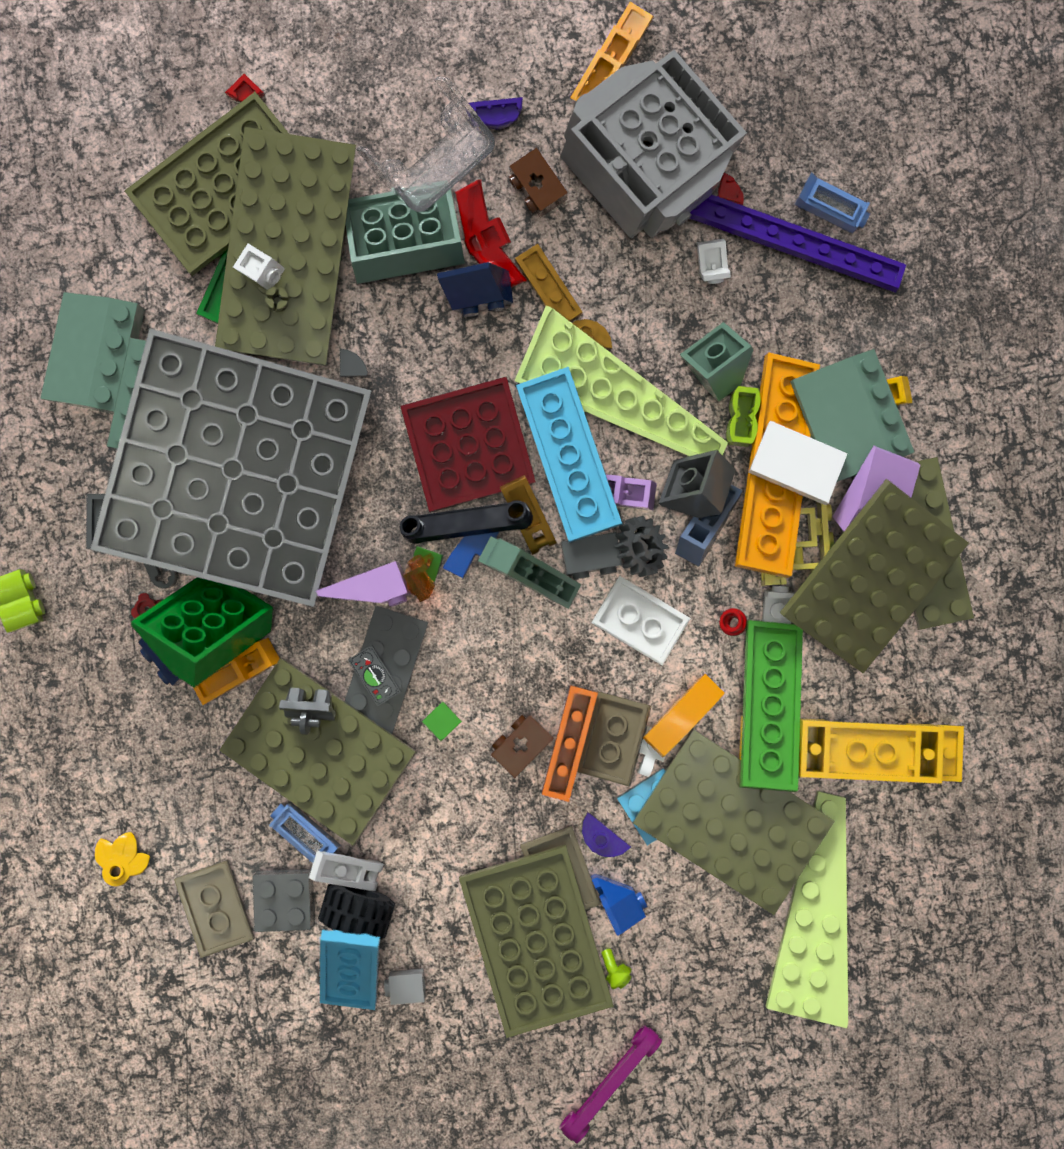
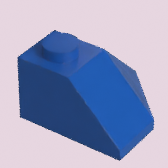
M598 874L591 876L617 936L646 917L643 909L648 906L641 892L635 894L633 887Z

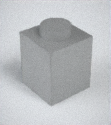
M424 968L391 971L388 976L389 979L384 980L385 997H390L391 1005L425 1001Z

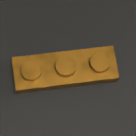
M536 244L515 258V262L545 307L547 305L553 308L570 322L583 314L539 244Z

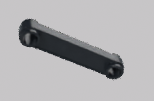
M515 500L509 503L417 516L409 515L402 519L399 527L402 536L408 542L419 544L428 541L501 531L523 530L532 524L533 514L526 503ZM523 512L520 517L515 518L517 514Z

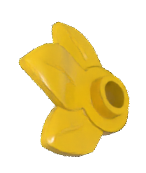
M132 832L122 834L113 844L101 838L95 847V860L103 868L102 877L108 885L113 887L122 886L131 876L143 873L150 860L149 855L137 853V841ZM115 867H119L121 870L119 876L112 877L111 871Z

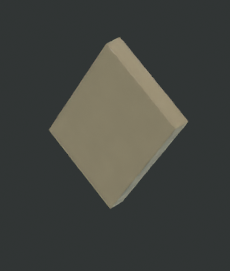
M597 691L598 695L577 772L629 787L634 775L651 705Z
M572 825L520 844L524 857L566 845L585 910L601 905Z
M228 860L174 879L200 958L255 939Z

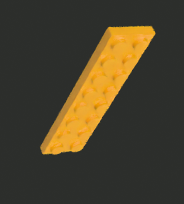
M770 352L765 355L760 386V407L756 414L758 430L756 438L752 443L749 469L769 421L811 438L790 381L819 370L820 364ZM748 473L735 567L785 578L792 576L802 495Z

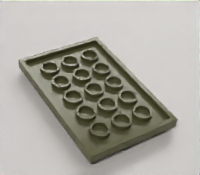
M256 92L252 93L124 190L191 276H194L228 250L245 127L289 134Z
M886 479L780 613L825 647L864 673L967 547L969 542Z
M280 658L219 751L352 846L356 845L417 751L331 691L329 692L332 695V707L336 712L335 721L320 720L319 728L311 727L308 735H302L299 726H291V718H286L284 710L279 709L280 700H286L290 688L305 690V702H313L315 690L328 689L285 659Z
M692 729L632 823L775 915L835 821L791 792L740 788L741 760Z
M566 845L459 876L506 1038L614 1007Z

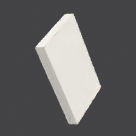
M769 421L748 473L823 505H827L848 453Z
M619 576L591 623L658 664L663 665L691 618Z

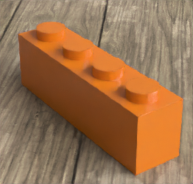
M570 685L545 777L542 795L569 802L598 695L597 692Z

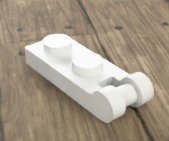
M317 851L309 878L316 882L376 891L378 884L376 878L378 872L382 871L384 864L372 859L366 860Z

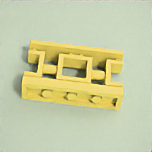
M816 502L817 519L815 507L801 508L800 515H807L809 541L796 542L793 570L811 569L812 573L819 564H804L803 548L818 546L817 536H819L820 561L834 545L833 532H829L828 521L832 520L830 504L823 505ZM761 572L762 586L787 584L785 577H776L775 575Z

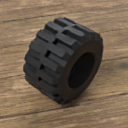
M328 884L318 919L332 930L358 935L369 934L373 937L384 939L387 935L395 902L377 891Z

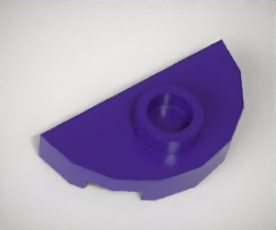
M523 97L468 103L471 114L478 124L488 129L499 130L509 127L518 119L522 111Z
M587 811L582 822V834L586 845L592 852L602 857H616L624 854L631 848L629 844Z

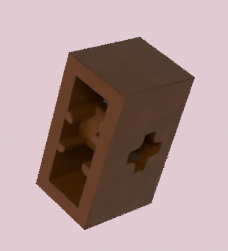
M537 148L509 166L510 176L508 179L516 191L521 189L526 196L524 202L531 213L537 212L541 218L567 200L568 192ZM531 181L541 182V188L538 189L537 186L531 187Z
M531 714L526 718L521 715L511 725L514 731L507 738L502 734L491 746L494 749L491 756L514 778L554 739ZM525 737L527 739L525 743L527 749L523 750L520 748L516 751L514 749L516 745L514 739L518 738L521 740Z

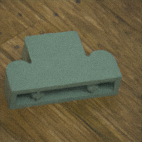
M490 536L478 559L480 563L568 609L581 586L580 583L526 551Z

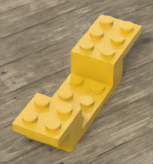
M741 716V721H740V745H739V759H740V760H741V746H742V720H743V716ZM800 718L799 777L942 784V781L962 782L964 726L837 722Z

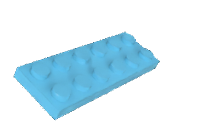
M569 367L516 385L568 541L571 543L623 525Z

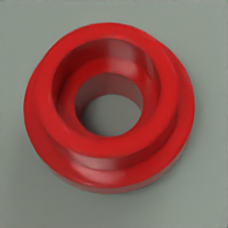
M728 609L720 617V628L729 636H738L747 627V617L739 609ZM733 618L738 619L736 627H731L730 625Z

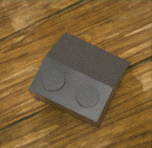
M718 450L674 460L659 504L662 507L697 518L721 514L736 470Z

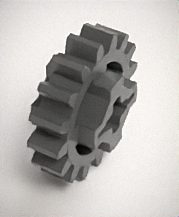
M644 516L625 520V524L619 526L621 532L615 535L620 540L619 544L615 545V548L620 549L621 552L617 558L624 559L625 561L623 568L631 567L630 574H638L639 577L658 573V569L664 567L662 560L668 558L663 553L664 549L668 548V545L663 544L662 540L666 536L665 534H659L660 525L653 526V519L645 520Z

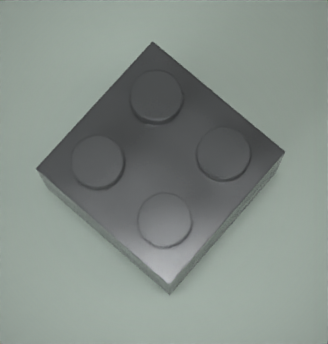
M311 869L257 871L252 876L254 932L312 929L315 925L314 883L309 878Z

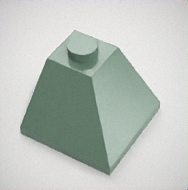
M722 322L682 352L680 356L702 386L715 399L720 401L741 385L753 353V348L734 330Z

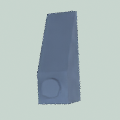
M733 485L730 486L721 514L703 518L693 516L680 536L675 554L700 566L721 532L743 490Z

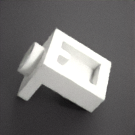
M247 244L233 266L237 271L267 290L274 287L285 269L273 258L250 244Z
M772 585V590H764L763 622L791 624V621L780 613L795 594L789 591L788 586Z

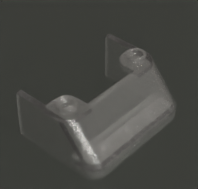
M438 76L434 79L451 101L442 110L440 115L441 125L448 134L413 166L407 169L397 159H387L381 164L370 149L362 146L356 149L380 180L408 208L417 212H423L430 208L486 158L495 146V138L491 131L448 77Z

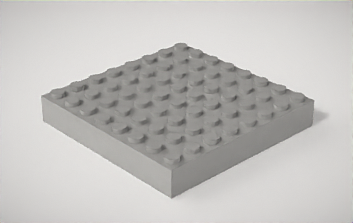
M150 328L90 550L314 607L317 597L316 591L319 590L371 390Z

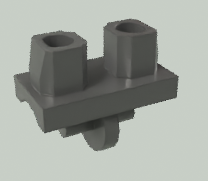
M290 688L286 700H280L279 709L284 710L286 718H291V726H299L302 735H308L311 727L319 728L320 720L335 721L336 712L332 707V695L328 690H315L313 702H305V690Z

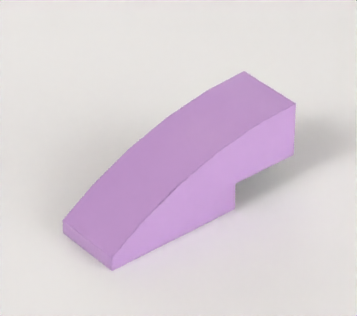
M606 474L616 506L653 510L657 483L652 480L625 478L623 476Z

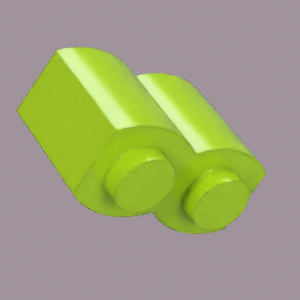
M738 386L732 393L729 401L731 419L726 429L728 445L749 447L754 442L758 430L755 415L759 410L761 400L758 388Z
M23 569L0 576V618L7 633H13L43 622L42 615L45 614V609L41 600L36 599L34 596L35 581L32 575L26 573Z

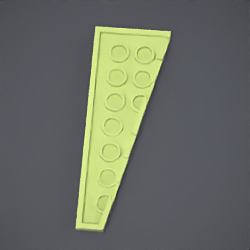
M546 305L517 373L515 382L523 383L569 367L585 412L688 456L718 450L723 455L728 444L726 440L556 310Z
M817 791L813 807L835 822L795 882L766 1008L847 1028L846 798Z

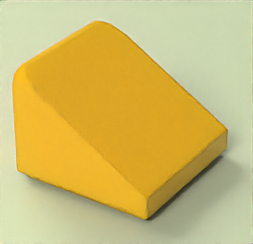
M907 376L886 379L896 406L913 403Z

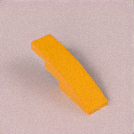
M629 2L601 49H598L570 98L577 101L582 95L587 94L618 69L624 67L654 16L634 3Z

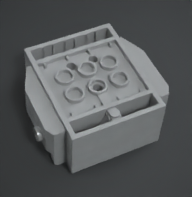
M673 50L657 63L652 60L621 67L590 92L582 95L574 103L575 108L564 134L566 143L560 157L631 239L642 230L649 237L654 238L660 231H666L676 223L678 226H681L691 217L690 212L711 196L720 182L732 154L737 150L747 132L680 55ZM643 141H648L651 147L645 146Z

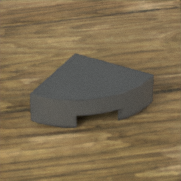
M340 349V377H368V370L363 360L350 350Z

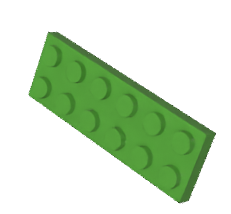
M747 621L740 788L788 792L798 791L803 630L795 624Z

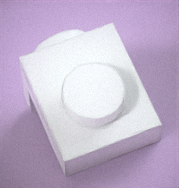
M724 239L697 242L699 274L703 281H707L709 284H717L723 282L725 278H730L726 241Z

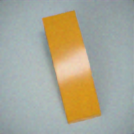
M269 638L260 640L198 686L193 687L202 705H205L275 666L280 658Z
M704 674L668 709L643 739L663 758L706 715L725 692Z

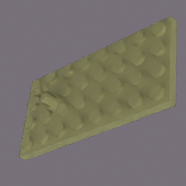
M245 127L215 347L236 353L326 366L355 159V144ZM247 244L270 256L285 268L280 280L274 287L267 290L233 268Z

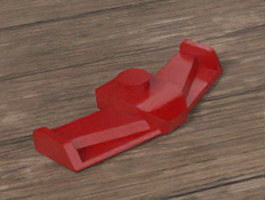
M478 179L456 191L455 194L465 237L464 243L469 254L479 264L490 262L509 270L511 289L528 281L502 249V247L511 243V240L500 217L489 221L482 189V180Z

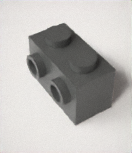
M617 533L585 537L571 543L568 540L562 541L561 548L566 576L573 575V580L589 578V572L600 571L601 575L617 573L616 568L622 566V560L617 558L620 554V549L615 548V545L618 544V539L615 537Z

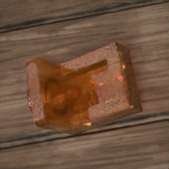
M431 553L423 557L422 555H417L410 559L403 574L409 591L416 595L420 602L430 598L435 587L425 571L430 567L434 559Z

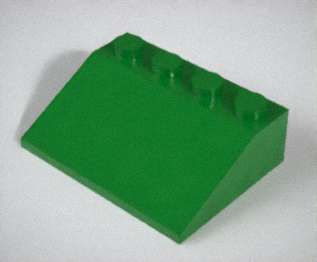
M196 577L132 620L131 626L175 676L195 688L271 632L273 607L245 589Z

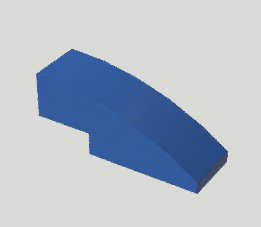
M499 532L463 537L450 554L443 569L464 579L475 555L481 556L490 536L497 538Z

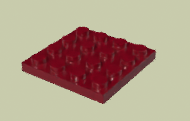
M507 376L400 406L430 513L502 493L501 486L524 475L529 485L536 484Z

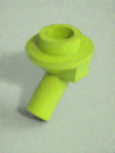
M612 949L602 951L601 954L608 971L607 982L612 989L624 988L632 978L630 975L631 967L625 964L617 966Z

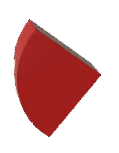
M245 74L225 92L230 99L240 103L254 92L260 98L265 95Z
M723 173L717 197L743 206L744 195L740 186L732 176Z

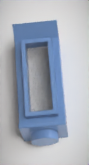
M812 172L794 204L852 234L858 227L863 228L870 216V213L866 212L870 204L869 202L866 203L817 178Z
M292 802L286 806L280 804L270 815L274 820L269 826L312 863L317 851L334 853L340 847V844Z

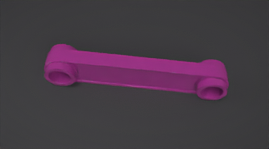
M643 1025L633 1036L631 1048L576 1113L571 1111L564 1118L559 1129L569 1140L577 1144L584 1138L590 1128L588 1123L644 1056L650 1057L656 1052L662 1043V1039L655 1031Z

